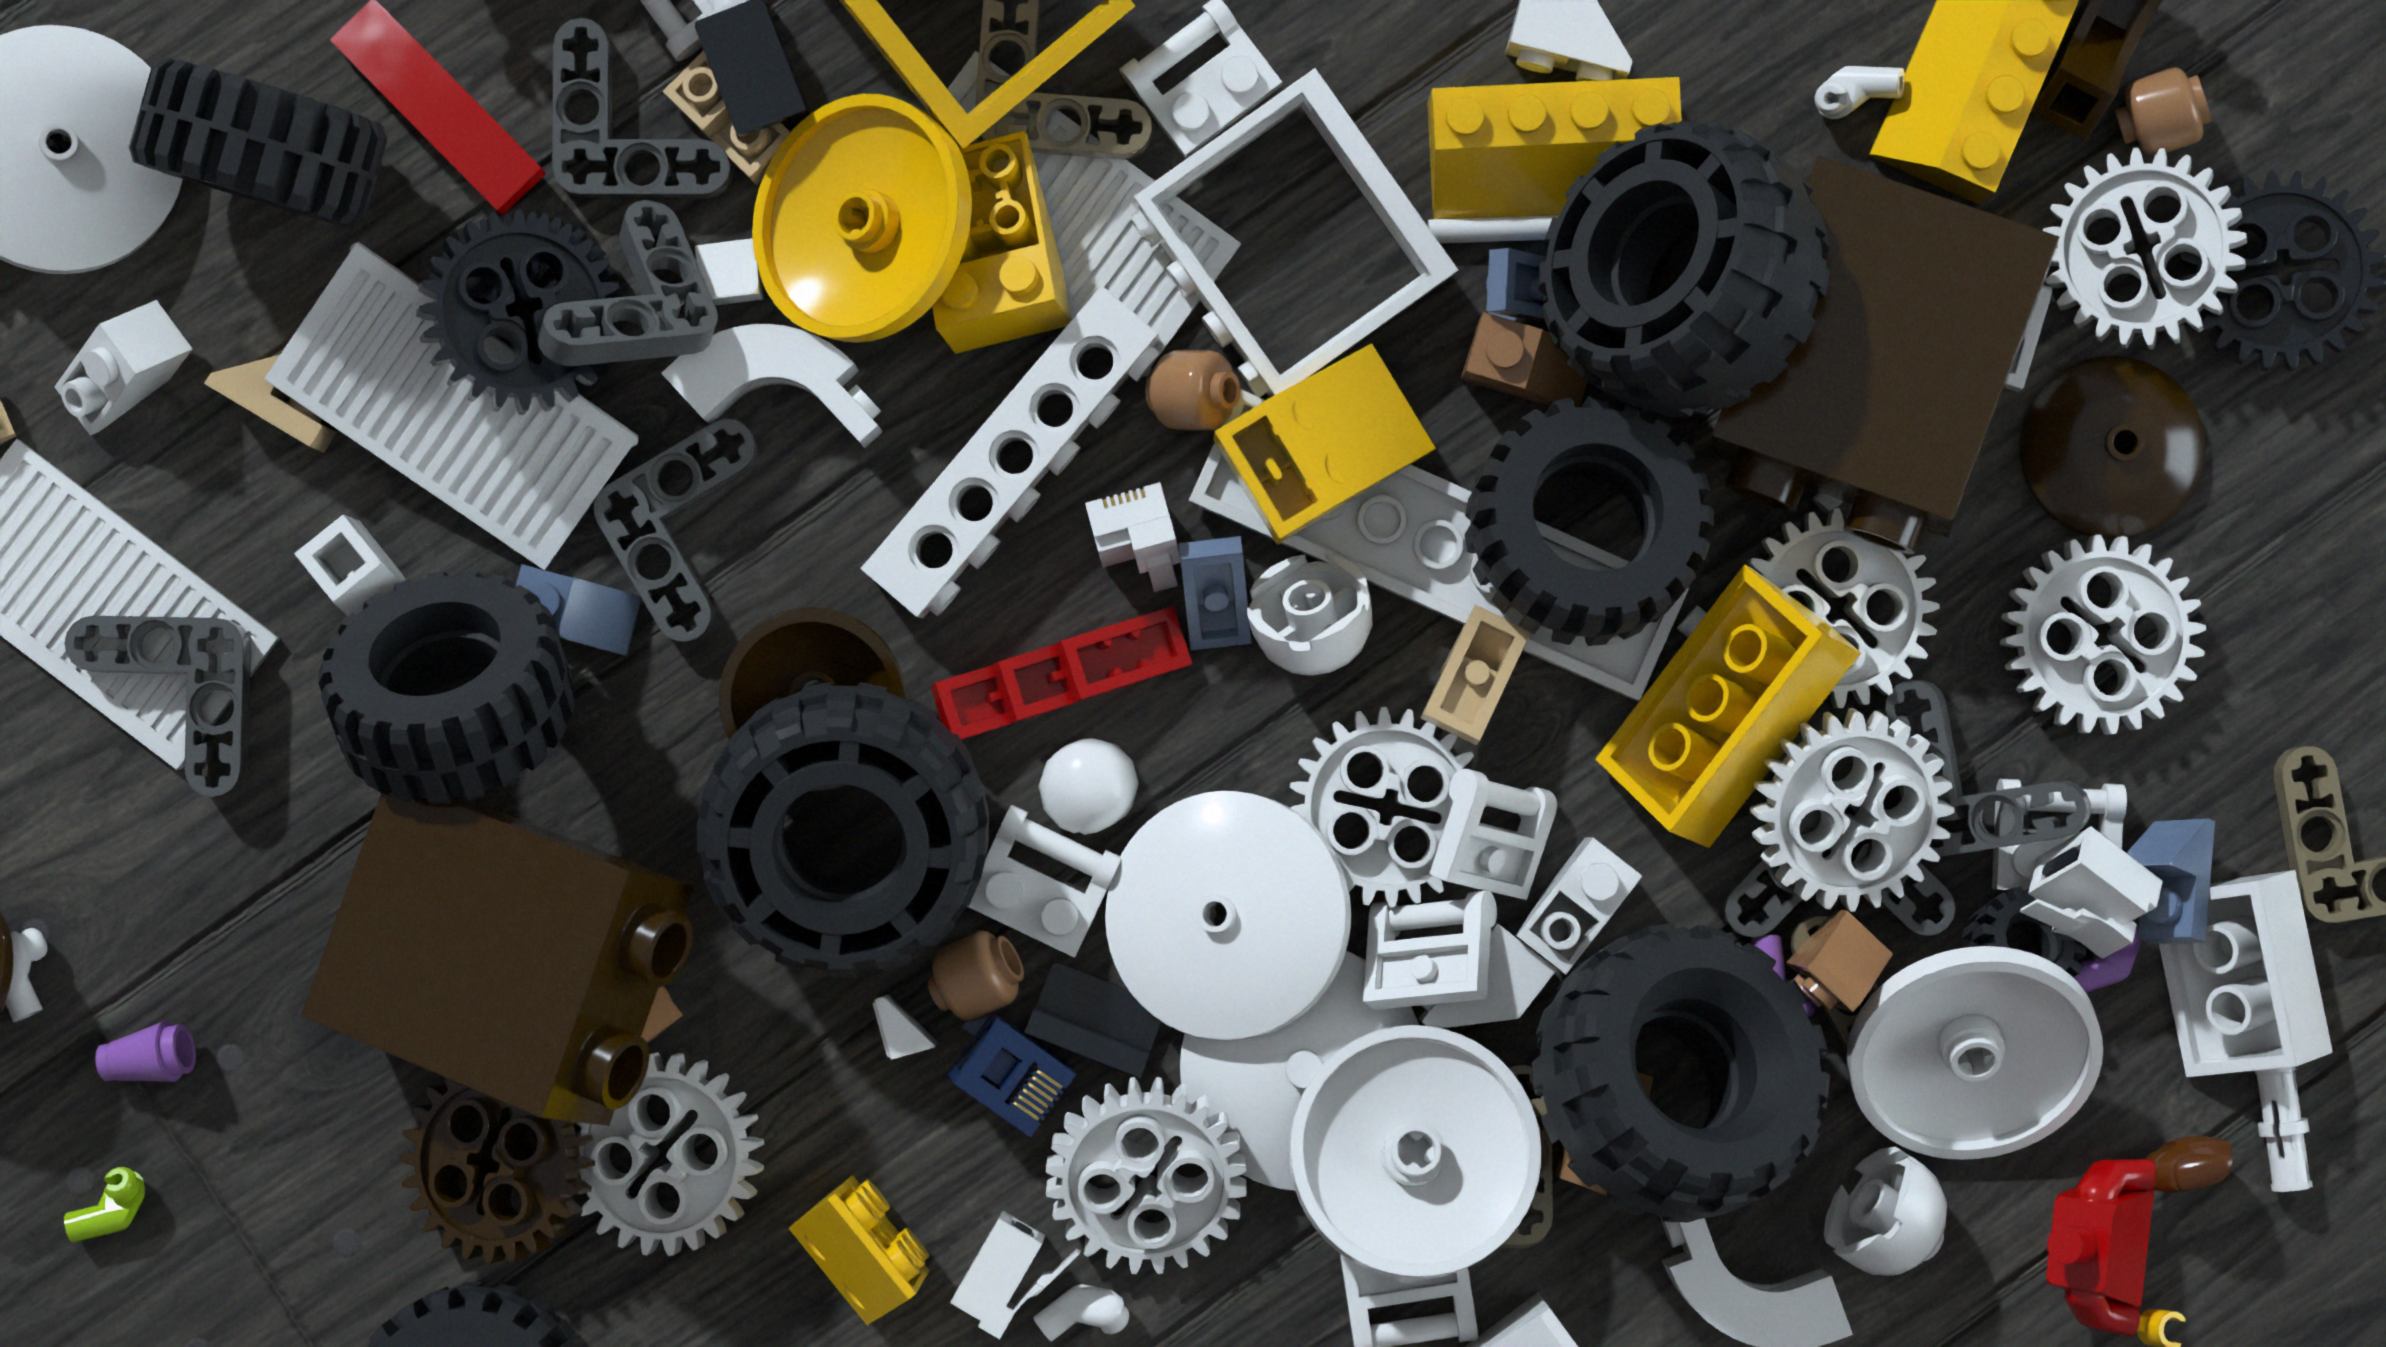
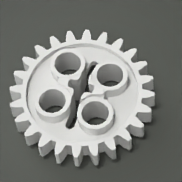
M2133 148L2130 165L2124 167L2120 165L2118 159L2112 153L2108 154L2107 173L2101 176L2095 169L2087 165L2084 167V172L2089 185L2082 189L2068 182L2065 184V190L2073 201L2070 207L2061 204H2052L2050 207L2052 214L2062 224L2061 227L2043 228V231L2060 236L2058 248H2056L2051 266H2059L2060 269L2048 276L2046 283L2052 288H2068L2058 299V307L2062 311L2079 305L2080 309L2074 319L2075 326L2080 329L2093 319L2097 320L2095 336L2101 342L2114 328L2119 330L2121 346L2126 349L2132 342L2135 333H2143L2148 349H2154L2157 332L2164 330L2175 344L2180 343V324L2187 322L2200 333L2204 330L2199 315L2200 311L2205 308L2218 315L2224 312L2220 301L2215 296L2217 291L2236 294L2238 290L2237 284L2226 275V272L2242 270L2246 266L2244 258L2230 253V249L2247 243L2246 233L2228 230V227L2242 219L2241 209H2221V206L2231 196L2230 188L2223 186L2210 192L2208 187L2214 176L2213 170L2208 167L2195 177L2189 175L2191 171V157L2189 155L2182 157L2173 168L2168 166L2165 148L2158 150L2152 164H2144L2139 148ZM2158 196H2171L2179 201L2181 204L2180 212L2169 222H2154L2145 214L2149 203ZM2125 198H2130L2134 202L2147 241L2150 244L2160 242V244L2152 248V254L2166 291V296L2163 299H2156L2154 297L2140 256L2137 253L2127 255L2135 250V243L2121 206V202ZM2099 218H2112L2121 225L2119 235L2109 244H2093L2086 238L2088 227ZM2182 252L2193 253L2202 261L2201 269L2196 276L2189 280L2181 281L2168 275L2166 267L2173 256ZM2121 274L2134 275L2142 284L2138 295L2128 302L2114 301L2108 297L2106 292L2110 281Z
M1840 508L1830 510L1826 526H1822L1815 512L1805 514V532L1802 533L1790 521L1782 524V533L1786 542L1781 544L1770 537L1764 538L1761 542L1770 558L1767 561L1758 558H1750L1747 561L1749 567L1784 592H1795L1801 595L1807 602L1809 610L1822 618L1861 653L1830 692L1834 708H1844L1848 691H1852L1859 705L1869 704V686L1871 685L1883 695L1892 694V684L1888 677L1892 673L1902 679H1911L1913 674L1904 660L1907 656L1926 659L1928 656L1927 652L1916 643L1918 636H1930L1937 633V629L1922 622L1923 613L1940 609L1938 603L1922 600L1921 594L1922 591L1936 583L1935 578L1917 579L1914 572L1923 564L1926 557L1918 555L1906 558L1901 552L1872 544L1848 533L1843 529L1844 519ZM1831 548L1842 550L1850 560L1849 574L1840 583L1828 579L1822 570V558L1826 551ZM1798 569H1804L1828 597L1838 598L1845 596L1848 602L1843 608L1844 612L1877 639V646L1873 649L1868 647L1847 621L1843 619L1828 621L1825 616L1831 609L1829 604L1796 577ZM1877 590L1884 591L1890 595L1894 602V615L1884 625L1876 624L1867 615V600Z
M2094 535L2089 537L2085 553L2078 541L2074 539L2064 543L2065 560L2053 550L2044 552L2041 555L2047 572L2034 567L2026 568L2022 572L2032 586L2030 590L2023 588L2010 590L2009 595L2022 606L2020 611L2002 614L2001 619L2017 626L2016 635L2001 639L2000 645L2017 648L2019 656L2010 660L2005 665L2006 670L2024 669L2027 676L2020 682L2016 690L2018 693L2037 689L2040 694L2034 703L2033 710L2040 712L2050 708L2053 704L2057 706L2054 724L2058 726L2066 725L2074 715H2077L2078 733L2084 734L2092 731L2097 718H2099L2100 727L2104 735L2117 733L2119 717H2121L2129 730H2138L2142 728L2141 710L2152 719H2161L2165 715L2159 701L2160 698L2172 703L2181 702L2184 699L2179 689L2174 685L2175 681L2189 682L2196 680L2197 675L2184 664L2186 659L2204 656L2205 651L2189 644L2190 635L2205 631L2206 625L2188 622L2187 614L2198 608L2201 602L2194 599L2182 601L2179 593L2187 586L2190 580L2188 577L2169 581L2166 575L2173 563L2171 558L2162 559L2153 565L2148 563L2151 556V545H2141L2132 555H2129L2127 537L2120 536L2115 538L2109 551H2107L2102 535ZM2094 575L2106 579L2111 587V600L2104 608L2097 607L2088 598L2087 585ZM2067 597L2071 600L2074 608L2089 623L2064 609L2060 603L2061 599ZM2141 616H2147L2152 619L2157 626L2158 638L2150 649L2141 646L2135 639L2134 625ZM2055 621L2066 625L2072 636L2071 646L2063 655L2054 652L2048 645L2046 638L2048 628ZM2108 623L2111 628L2106 636L2115 646L2110 644L2097 647L2094 642L2098 638L2099 633L2090 624L2096 626ZM2117 647L2139 659L2145 666L2142 673L2137 672L2129 659ZM2101 662L2109 663L2117 671L2118 685L2110 695L2100 692L2094 683V671Z
M1381 707L1377 716V724L1371 726L1364 714L1358 711L1354 716L1355 731L1351 733L1339 722H1334L1331 725L1336 742L1330 745L1316 737L1312 743L1321 755L1319 760L1315 762L1300 758L1298 761L1300 767L1310 774L1308 782H1292L1289 786L1296 793L1304 795V804L1295 805L1290 808L1307 819L1324 836L1341 864L1349 892L1355 884L1362 886V904L1368 906L1377 890L1384 892L1385 901L1390 908L1395 907L1399 890L1405 889L1409 898L1415 904L1421 902L1420 884L1426 882L1437 893L1444 891L1441 879L1429 873L1453 804L1449 795L1450 781L1453 775L1464 768L1474 757L1472 752L1454 757L1450 750L1457 736L1450 733L1438 741L1433 737L1436 726L1429 722H1426L1420 730L1413 728V710L1410 709L1404 712L1399 724H1392L1387 707ZM1369 753L1379 761L1381 776L1374 786L1360 788L1349 780L1347 765L1355 754ZM1420 766L1434 769L1441 780V789L1438 795L1428 802L1416 800L1410 794L1407 787L1410 773ZM1390 789L1395 792L1396 803L1437 812L1441 815V821L1438 824H1431L1407 817L1392 816L1389 824L1383 825L1379 823L1380 813L1376 810L1336 802L1333 795L1336 791L1341 790L1377 799L1383 798L1386 790ZM1348 812L1360 815L1368 827L1365 841L1353 849L1342 847L1335 840L1333 834V826L1336 820L1342 814ZM1408 826L1419 828L1427 839L1425 854L1414 862L1401 860L1394 849V839L1397 833L1402 828Z
M1849 708L1844 725H1842L1837 717L1830 712L1823 713L1822 731L1817 732L1810 725L1802 722L1800 723V731L1804 741L1796 745L1786 738L1780 740L1782 749L1787 754L1783 762L1772 758H1765L1764 764L1775 775L1772 781L1754 782L1753 786L1767 797V802L1751 806L1750 813L1756 818L1767 822V824L1754 830L1752 836L1760 844L1770 845L1760 857L1770 867L1780 866L1775 877L1786 887L1795 883L1794 892L1803 900L1807 901L1816 893L1817 902L1825 909L1830 910L1839 895L1841 904L1850 912H1854L1858 906L1860 895H1863L1870 904L1878 908L1881 907V889L1887 887L1901 898L1904 896V890L1900 879L1906 874L1916 881L1922 882L1924 880L1922 871L1917 866L1921 858L1933 862L1940 860L1939 855L1929 845L1932 839L1950 838V833L1937 824V818L1954 813V807L1938 799V796L1953 788L1952 783L1942 776H1933L1944 765L1943 760L1933 753L1925 754L1930 742L1919 734L1909 738L1911 727L1899 719L1889 726L1888 717L1874 710L1867 723H1865L1862 713L1854 708ZM1852 756L1853 767L1848 776L1840 781H1832L1834 765L1840 759ZM1881 762L1882 768L1874 772V765ZM1903 785L1904 795L1901 802L1890 810H1884L1883 801L1886 794L1892 788ZM1849 804L1860 806L1855 816L1847 813L1844 814ZM1814 810H1820L1821 820L1817 828L1808 834L1800 835L1799 826L1805 815ZM1865 839H1872V848L1869 855L1860 862L1851 863L1853 848ZM1831 848L1830 855L1822 857V852Z
M651 1053L648 1070L640 1089L628 1104L622 1108L615 1109L609 1126L577 1123L582 1129L581 1132H576V1134H592L593 1140L579 1147L580 1156L595 1160V1166L579 1170L581 1179L592 1186L591 1192H587L590 1199L581 1208L583 1210L581 1216L591 1214L597 1210L603 1215L596 1231L599 1235L611 1230L615 1226L620 1228L618 1247L624 1248L630 1245L639 1236L641 1237L642 1255H649L656 1250L662 1239L667 1255L673 1256L681 1251L684 1237L689 1247L694 1251L705 1245L704 1230L715 1239L727 1232L721 1215L733 1221L743 1217L745 1213L735 1198L750 1199L757 1194V1190L744 1179L745 1176L758 1174L764 1170V1165L748 1159V1152L764 1145V1139L747 1137L745 1131L747 1127L759 1119L758 1115H739L737 1108L746 1098V1093L743 1091L729 1097L723 1093L729 1080L727 1073L721 1074L711 1081L706 1080L708 1061L706 1060L696 1062L687 1072L683 1053L671 1055L666 1069H664L659 1053ZM652 1094L664 1098L669 1105L670 1118L665 1126L654 1123L648 1116L647 1102ZM695 1110L698 1114L697 1120L667 1152L666 1157L670 1162L653 1170L642 1185L637 1197H631L629 1195L631 1185L659 1156L660 1150L656 1145L673 1138L684 1123L689 1111ZM698 1134H705L716 1143L718 1155L713 1165L703 1163L695 1154L694 1141ZM613 1143H620L626 1146L631 1153L632 1167L628 1174L619 1172L611 1164L609 1155ZM660 1182H667L678 1191L680 1203L676 1213L666 1211L658 1203L656 1193Z
M1132 1077L1129 1080L1128 1094L1120 1096L1110 1083L1106 1084L1104 1103L1101 1105L1088 1095L1082 1098V1112L1085 1118L1070 1112L1065 1114L1064 1128L1068 1134L1054 1133L1051 1149L1057 1154L1047 1156L1046 1173L1054 1177L1047 1180L1046 1196L1058 1199L1053 1205L1052 1216L1054 1220L1071 1218L1066 1225L1065 1237L1068 1241L1084 1234L1086 1235L1084 1244L1085 1256H1091L1102 1247L1107 1250L1106 1267L1110 1269L1118 1262L1121 1256L1129 1258L1131 1274H1137L1143 1259H1151L1157 1274H1163L1165 1257L1173 1256L1182 1268L1188 1267V1249L1191 1247L1205 1257L1210 1254L1208 1234L1226 1240L1228 1237V1224L1224 1218H1240V1202L1235 1198L1244 1197L1247 1193L1246 1179L1239 1176L1247 1172L1246 1155L1234 1154L1240 1149V1135L1238 1132L1223 1134L1228 1127V1115L1225 1111L1209 1118L1207 1117L1209 1111V1097L1207 1095L1198 1098L1193 1104L1186 1102L1187 1084L1181 1083L1172 1096L1164 1094L1162 1078L1156 1077L1150 1092H1142L1135 1077ZM1135 1128H1145L1156 1137L1149 1142L1135 1143L1129 1140L1125 1134ZM1173 1136L1182 1138V1140L1173 1144L1167 1152H1164V1146ZM1158 1162L1156 1178L1153 1175H1150V1173L1153 1171L1156 1163ZM1193 1163L1201 1166L1205 1172L1194 1178H1186L1179 1175L1175 1169L1180 1165ZM1105 1174L1113 1177L1118 1183L1113 1187L1103 1189L1093 1186L1088 1180L1092 1176ZM1137 1174L1143 1177L1135 1190V1177ZM1126 1200H1129L1128 1207L1121 1215L1114 1216L1111 1213L1120 1208ZM1156 1209L1163 1212L1167 1217L1157 1223H1148L1141 1220L1138 1215L1142 1211Z

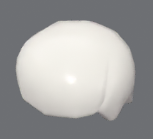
M1086 738L1064 746L1047 760L1038 787L1044 811L1062 829L1086 835L1106 829L1124 818L1133 806L1139 783L1133 761L1117 744L1094 738Z

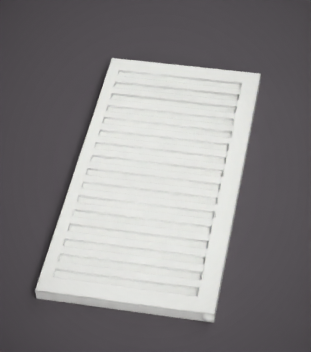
M977 51L973 53L948 87V91L967 114L975 108L979 53ZM990 61V66L997 74L1010 76ZM1028 107L1030 119L1014 118L1009 111L993 124L996 135H1007V129L1010 125H1026L1029 129L1028 139H1038L1036 117L1040 107ZM1058 110L1053 112L1046 122L1048 134L1058 141H1069L1075 138L1081 129L1078 124ZM1090 134L1087 143L1099 144V140ZM979 136L970 144L982 142V139ZM1032 153L1063 269L1071 318L1073 319L1102 285L1159 334L1160 341L1154 346V349L1162 354L1198 305L1200 299L1196 293H1193L1188 298L1182 294L1166 270V267L1173 263L1160 243L1151 248L1141 237L1130 219L1131 216L1137 213L1132 205L1133 197L1155 182V180L1126 159ZM1175 196L1160 207L1212 281L1215 282L1237 252L1241 243ZM1152 368L1143 377L1148 376Z
M360 242L352 244L350 253L264 380L545 570L631 447L637 445L639 436L579 394L574 401L569 403L558 391H554L555 405L548 412H545L537 398L533 397L529 410L524 415L518 414L514 398L509 397L498 412L493 411L492 393L485 390L474 402H470L468 395L472 383L465 378L458 384L450 387L447 381L455 369L449 362L440 366H432L430 363L441 349L440 344L421 343L420 341L422 333L434 326V321L416 317V311L419 306L432 303L434 299L418 291L419 283ZM490 336L484 340V351L493 362L509 364L514 361V349L495 336Z
M16 439L0 459V636L176 770L183 769L185 765L187 674L102 673L80 669L70 661L66 654L64 642L69 628L79 619L88 616L197 617L234 621L242 626L250 637V678L281 638L21 440ZM126 626V627H125V631H126V634H127V638H128V634H129V631H130V629H131V626ZM96 627L94 637L84 638L83 649L93 652L95 661H98V654L102 650L127 651V639L102 637L99 634V627ZM162 627L155 628L144 637L142 647L147 659L153 663H160L168 659L172 654L174 641L166 629ZM222 629L218 630L217 639L206 641L205 646L206 652L216 654L217 673L204 671L203 682L221 680L234 683L235 672H221L222 655L226 652H233L234 641L225 639ZM128 652L124 664L130 663ZM223 690L213 691L207 695L203 701L202 711L209 723L215 725L233 701L230 695ZM202 733V740L207 734Z

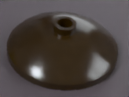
M2102 356L2091 358L2066 368L2055 375L2038 392L2031 402L2022 424L2019 445L2020 461L2026 483L2032 495L2045 512L2061 525L2088 537L2102 535L2103 539L2109 540L2120 536L2130 538L2148 533L2162 526L2187 504L2199 483L2203 471L2205 436L2199 413L2193 401L2180 384L2170 375L2138 359L2122 356ZM2119 432L2128 435L2132 441V449L2127 455L2119 453L2114 447V437Z
M803 607L786 610L770 616L755 625L741 638L725 664L719 686V712L725 733L730 740L735 731H738L757 710L778 697L783 699L802 691L805 684L813 680L822 683L832 682V686H859V683L862 682L887 687V692L906 699L904 679L895 655L887 643L871 627L837 610ZM826 785L812 789L810 791H824L836 789L845 785Z

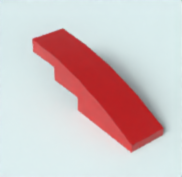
M370 0L330 39L353 65L502 216L546 174L534 159L376 0Z
M1174 606L1074 636L1054 645L999 661L991 666L936 682L930 685L942 724L953 735L957 733L960 739L964 740L1190 666L1193 663Z

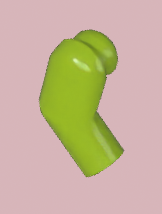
M116 1167L110 1170L103 1179L107 1186L104 1188L98 1205L65 1213L64 1225L69 1240L73 1243L126 1229L131 1224L144 1199L145 1185L143 1178L137 1172L127 1167Z

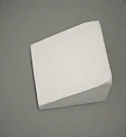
M753 238L695 246L696 262L715 306L764 300L762 281L753 251Z
M889 994L874 999L875 1002L872 1004L886 1055L891 1060L931 1049L938 1045L937 1040Z

